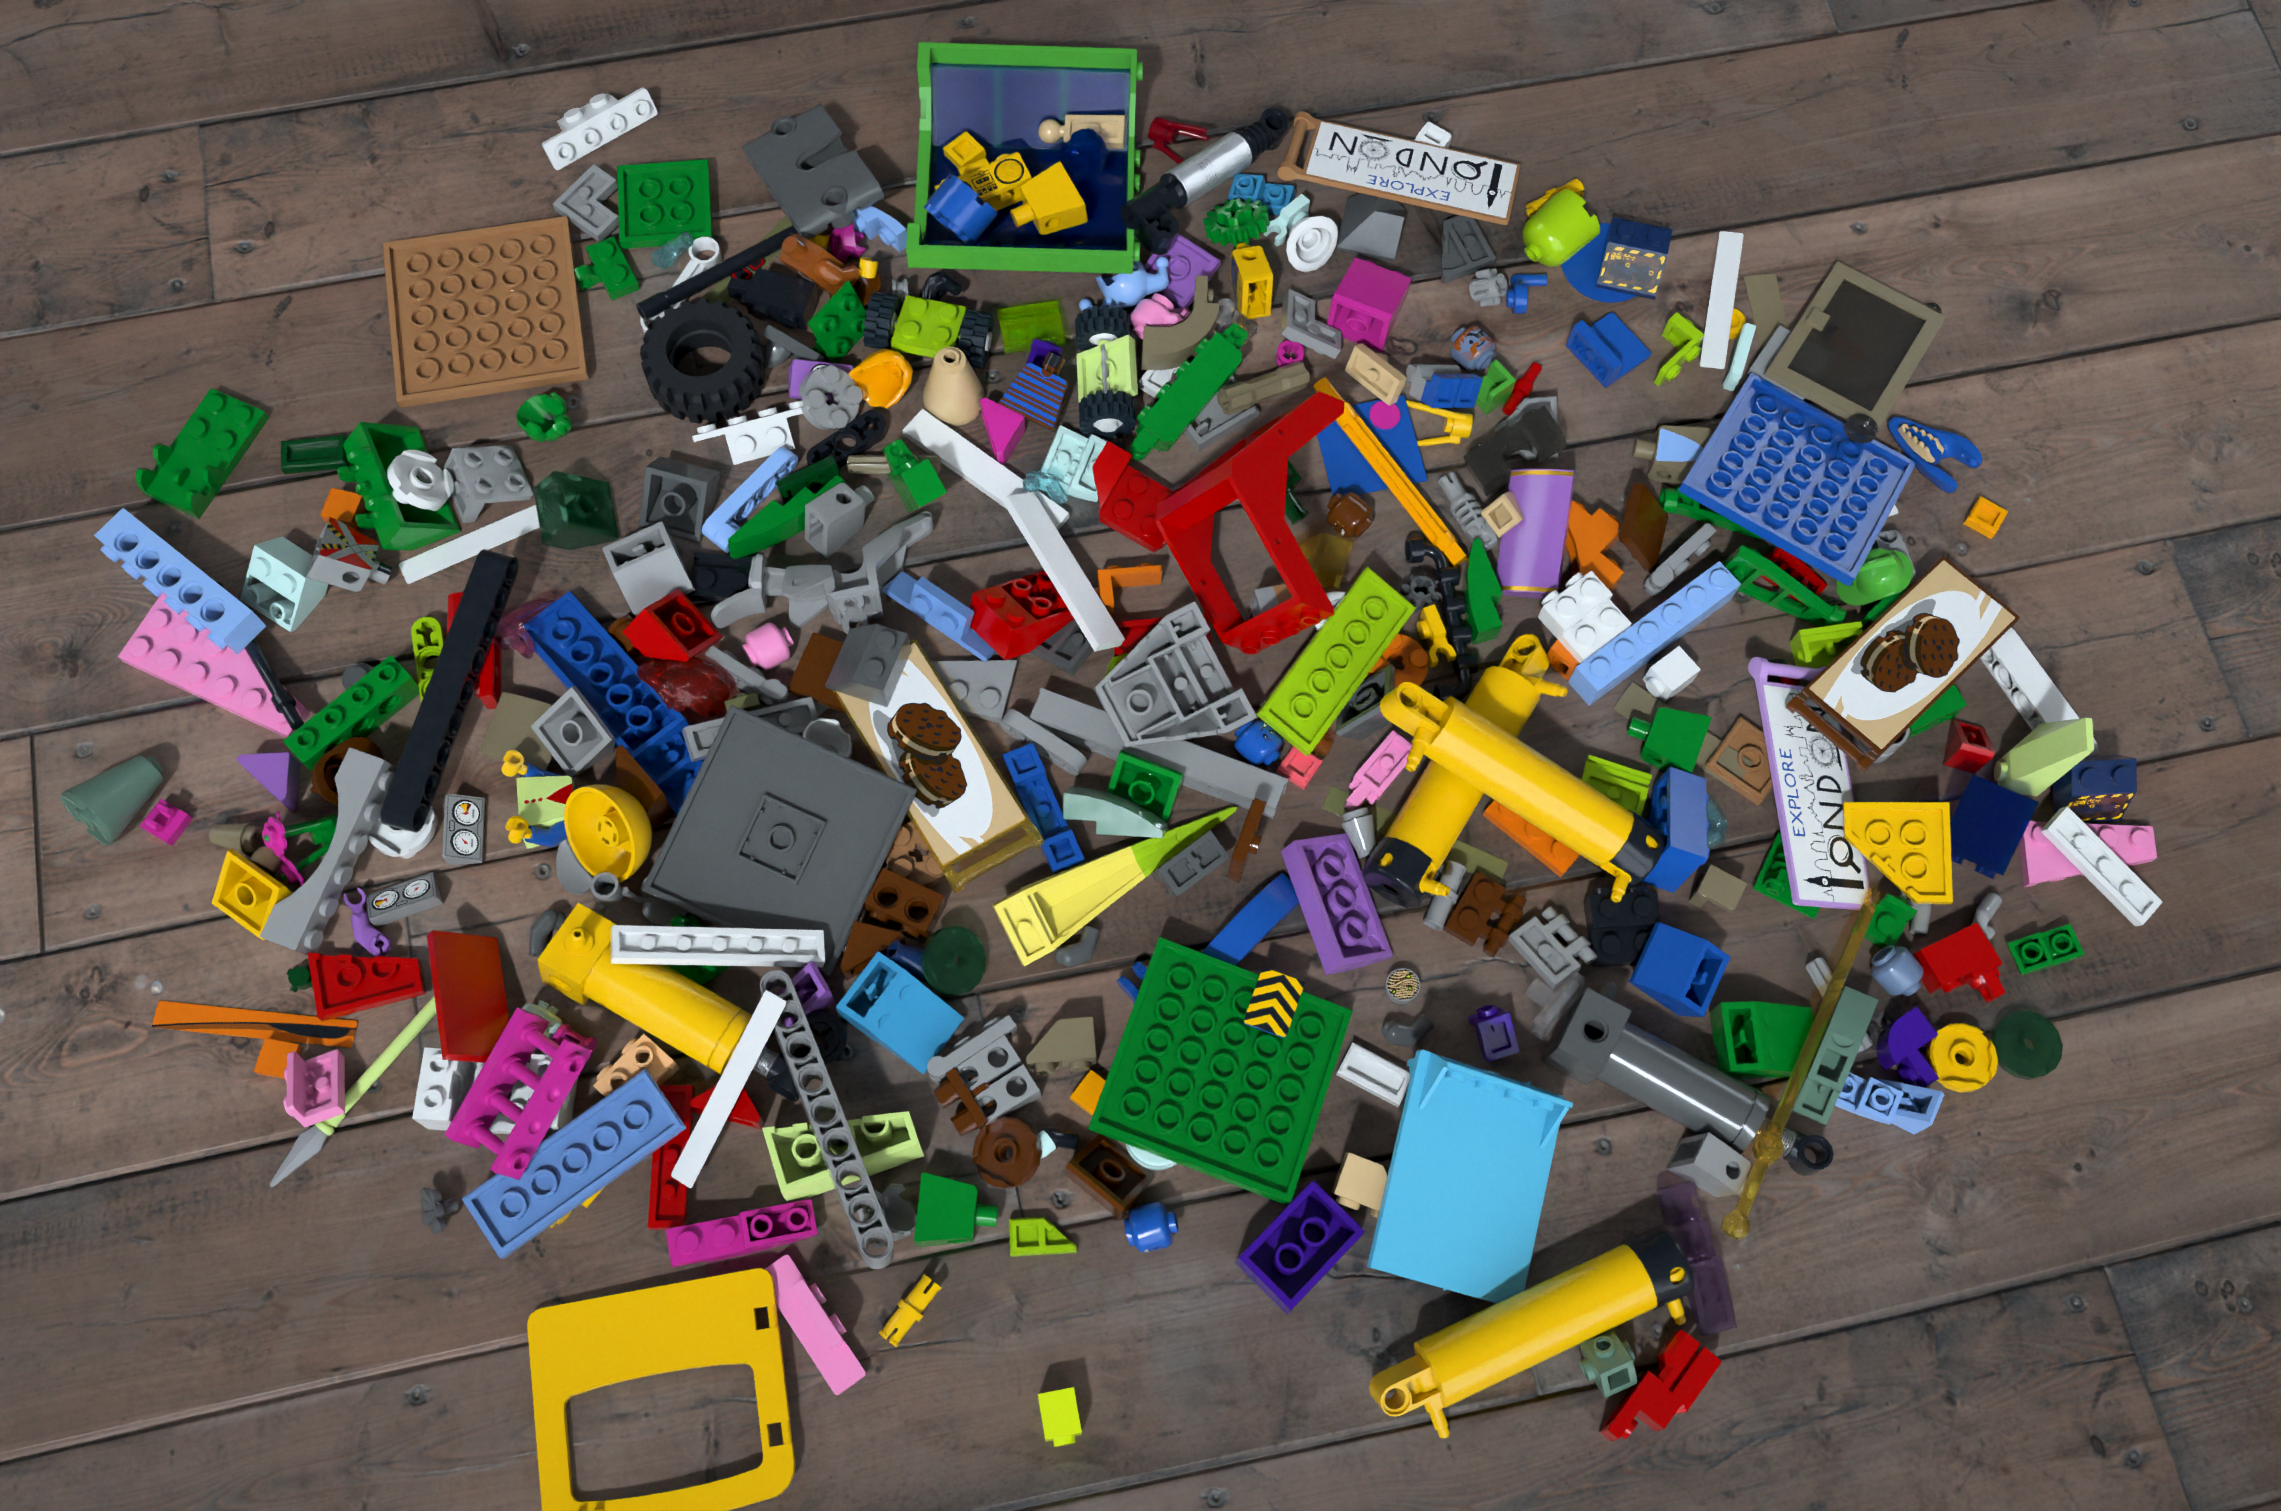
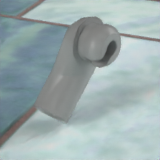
M1901 891L1900 897L1908 901L1909 906L1917 910L1911 921L1910 933L1916 936H1926L1931 915V904H1915Z
M1988 893L1977 907L1972 924H1979L1988 940L1996 933L1995 928L1989 926L1988 923L2002 904L2001 897L1995 893Z

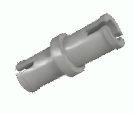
M1450 860L1446 861L1439 882L1448 886L1450 893L1446 897L1431 894L1433 898L1423 919L1424 925L1439 931L1444 929L1450 908L1458 900L1456 893L1467 870L1462 864Z

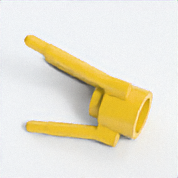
M1406 400V404L1410 408L1445 417L1443 432L1449 433V436L1417 440L1418 447L1445 443L1460 444L1461 437L1469 438L1473 422L1472 414L1431 408L1426 404Z

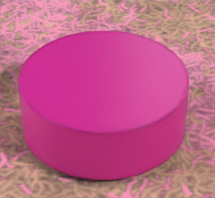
M1379 401L1371 407L1369 417L1372 424L1377 428L1391 429L1400 420V410L1395 404L1389 406L1385 402Z

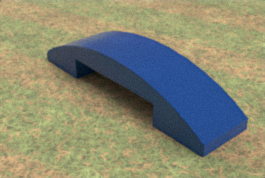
M1034 743L1002 754L1021 806L1052 872L1055 873L1083 862V854L1072 829H1069L1066 820L1063 819V813L1046 777V770Z
M1281 873L1225 926L1202 953L1238 967L1239 963L1282 919L1285 920L1300 904L1292 881Z

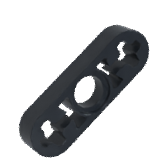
M867 411L845 427L837 430L807 452L806 460L808 466L816 463V458L818 457L825 459L832 455L840 469L847 464L848 456L861 455L885 438L887 426L884 416L877 411ZM871 423L873 426L877 425L878 430L874 431L872 428L867 429V424ZM844 438H851L856 442L855 446L850 450H843L838 444Z

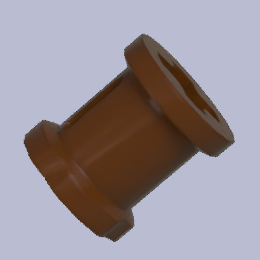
M625 615L617 619L609 627L608 634L613 639H617L625 649L626 654L633 659L642 653L631 644L630 640L623 633V630L634 620L630 615Z

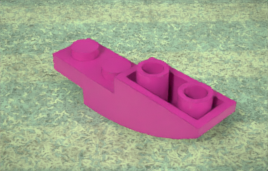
M807 1199L740 1212L737 1216L666 1229L665 1234L672 1268L703 1261L710 1263L760 1252L817 1236L818 1232L812 1200Z

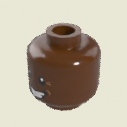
M1348 492L1344 496L1337 493L1326 506L1330 510L1326 518L1327 523L1344 538H1351L1353 536L1356 539L1359 538L1374 521L1371 518L1373 513L1372 507L1355 492Z

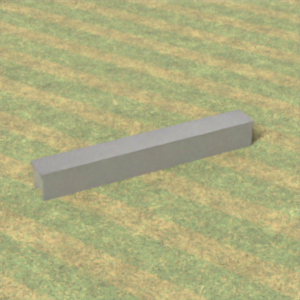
M1043 688L1039 690V697L1030 715L1031 720L1065 742L1116 761L1119 752L1123 750L1184 773L1183 786L1249 810L1255 798L1265 801L1266 806L1263 815L1272 819L1289 779L1184 740L1125 748L1106 711Z

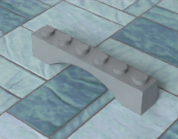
M349 747L335 776L338 792V818L329 850L311 877L294 893L274 905L260 934L261 938L307 956V953H314V950L320 946L323 940V931L329 918L335 914L338 908V899L343 888L352 878L353 867L357 858L367 846L368 834L373 824L380 818L382 805L397 767L386 760Z

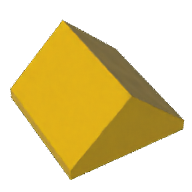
M232 848L227 850L212 904L264 941L266 939L261 938L260 934L274 905L290 896L292 892Z

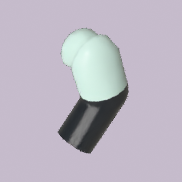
M1044 1128L1037 1134L1040 1138L1042 1149L1041 1159L1058 1147L1075 1150L1079 1141V1134L1077 1132Z

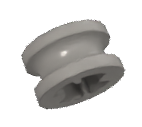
M904 278L902 282L892 279V293L901 298L900 303H904L906 295L909 296L908 278Z

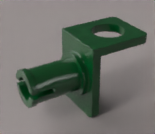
M1288 460L1285 515L1291 521V524L1295 525L1298 523V520H1303L1309 512L1305 510L1293 493L1302 478Z

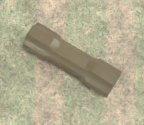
M1296 361L1260 377L1221 387L1217 394L1218 404L1223 409L1224 414L1232 415L1249 409L1256 403L1282 394L1288 395L1307 388L1310 382L1309 371L1305 368L1303 362Z

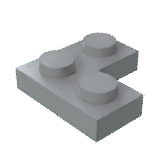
M593 164L553 203V207L557 213L567 216L571 223L598 242L603 241L619 225L618 215L601 204L618 188L617 181Z
M1288 289L1283 297L1281 335L1292 342H1298L1319 354H1325L1335 359L1341 351V331L1315 320V300Z

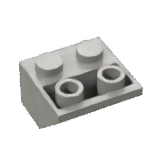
M662 521L602 548L610 569L635 617L644 608L678 588L684 595L695 590L676 545Z

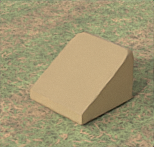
M1511 491L1501 495L1480 512L1498 538L1524 519L1517 500Z

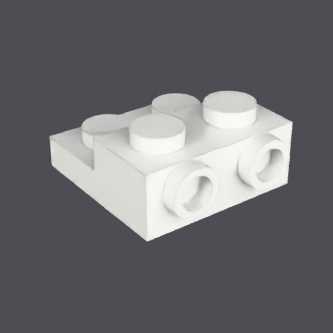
M1592 571L1585 576L1580 572L1575 574L1566 583L1567 589L1559 594L1554 590L1548 594L1541 602L1543 607L1538 615L1542 623L1580 664L1626 631L1632 624L1610 600L1613 594Z

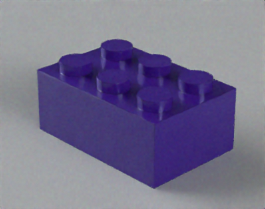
M1312 1181L1238 1257L1236 1264L1288 1315L1366 1231L1316 1182Z

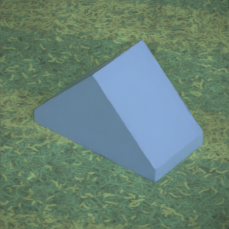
M1878 1078V1081L1904 1092L1892 1124L1912 1134L1932 1126L1944 1097L1942 1091Z

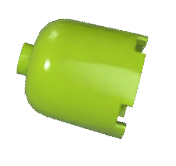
M1564 189L1561 193L1557 192L1529 218L1522 230L1525 253L1533 262L1538 261L1548 267L1560 266L1600 234L1598 218L1595 214L1590 217L1582 207L1586 204L1582 197L1571 190Z

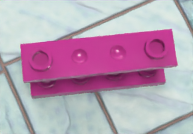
M519 1007L513 1013L444 1134L454 1142L477 1149L480 1144H483L497 1155L490 1170L520 1180L592 1053L591 1049L566 1039L562 1041L561 1045L557 1044L544 1035L550 1023L548 1020ZM536 1047L553 1058L542 1077L525 1066ZM517 1079L534 1090L524 1110L507 1098ZM499 1111L516 1123L505 1142L489 1131Z

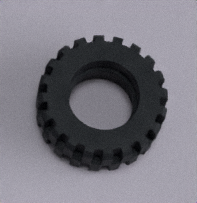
M698 299V303L691 304L688 300L681 302V306L676 309L673 306L664 311L665 316L662 318L658 316L651 323L653 330L648 329L643 337L644 344L640 348L641 365L654 399L658 400L659 405L665 411H672L674 417L681 420L689 417L691 423L700 424L701 420H708V423H716L718 418L726 417V419H730L735 416V411L739 409L744 411L750 406L749 399L754 400L759 395V386L764 384L766 376L764 371L766 364L760 338L751 320L747 316H743L742 311L736 307L731 306L728 309L725 302L715 300L714 303H709L708 299ZM717 347L731 354L728 362L720 370L710 375L690 376L676 370L681 359L689 352L698 348Z

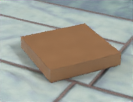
M1740 717L1705 767L1735 786L1734 790L1759 806L1773 787L1764 732ZM1727 746H1730L1739 753L1737 757L1738 764L1741 769L1746 771L1741 780L1716 763ZM1742 755L1753 762L1751 767H1747L1743 763Z

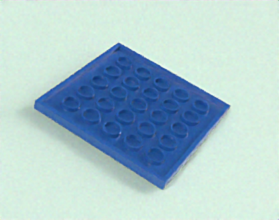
M1751 372L1678 491L1850 587L1917 462Z

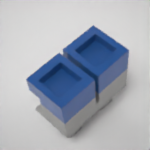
M1409 364L1405 374L1407 377L1406 383L1411 385L1409 394L1431 408H1474L1483 378L1475 374H1461V369L1458 365Z

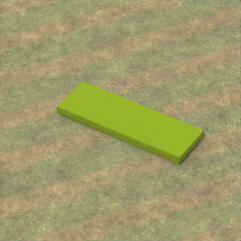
M1368 566L1364 568L1334 608V615L1324 621L1256 715L1305 756L1311 754L1416 607Z

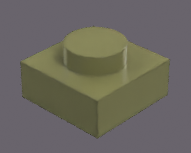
M757 692L752 694L739 693L730 700L724 701L727 712L731 704L747 712L762 708Z

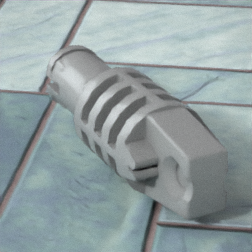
M1449 473L1450 479L1446 475L1440 478L1438 485L1450 501V512L1465 536L1472 543L1474 539L1480 538L1485 552L1497 546L1498 539L1495 532L1480 513L1483 510L1481 505L1477 502L1474 495L1465 491L1456 473Z

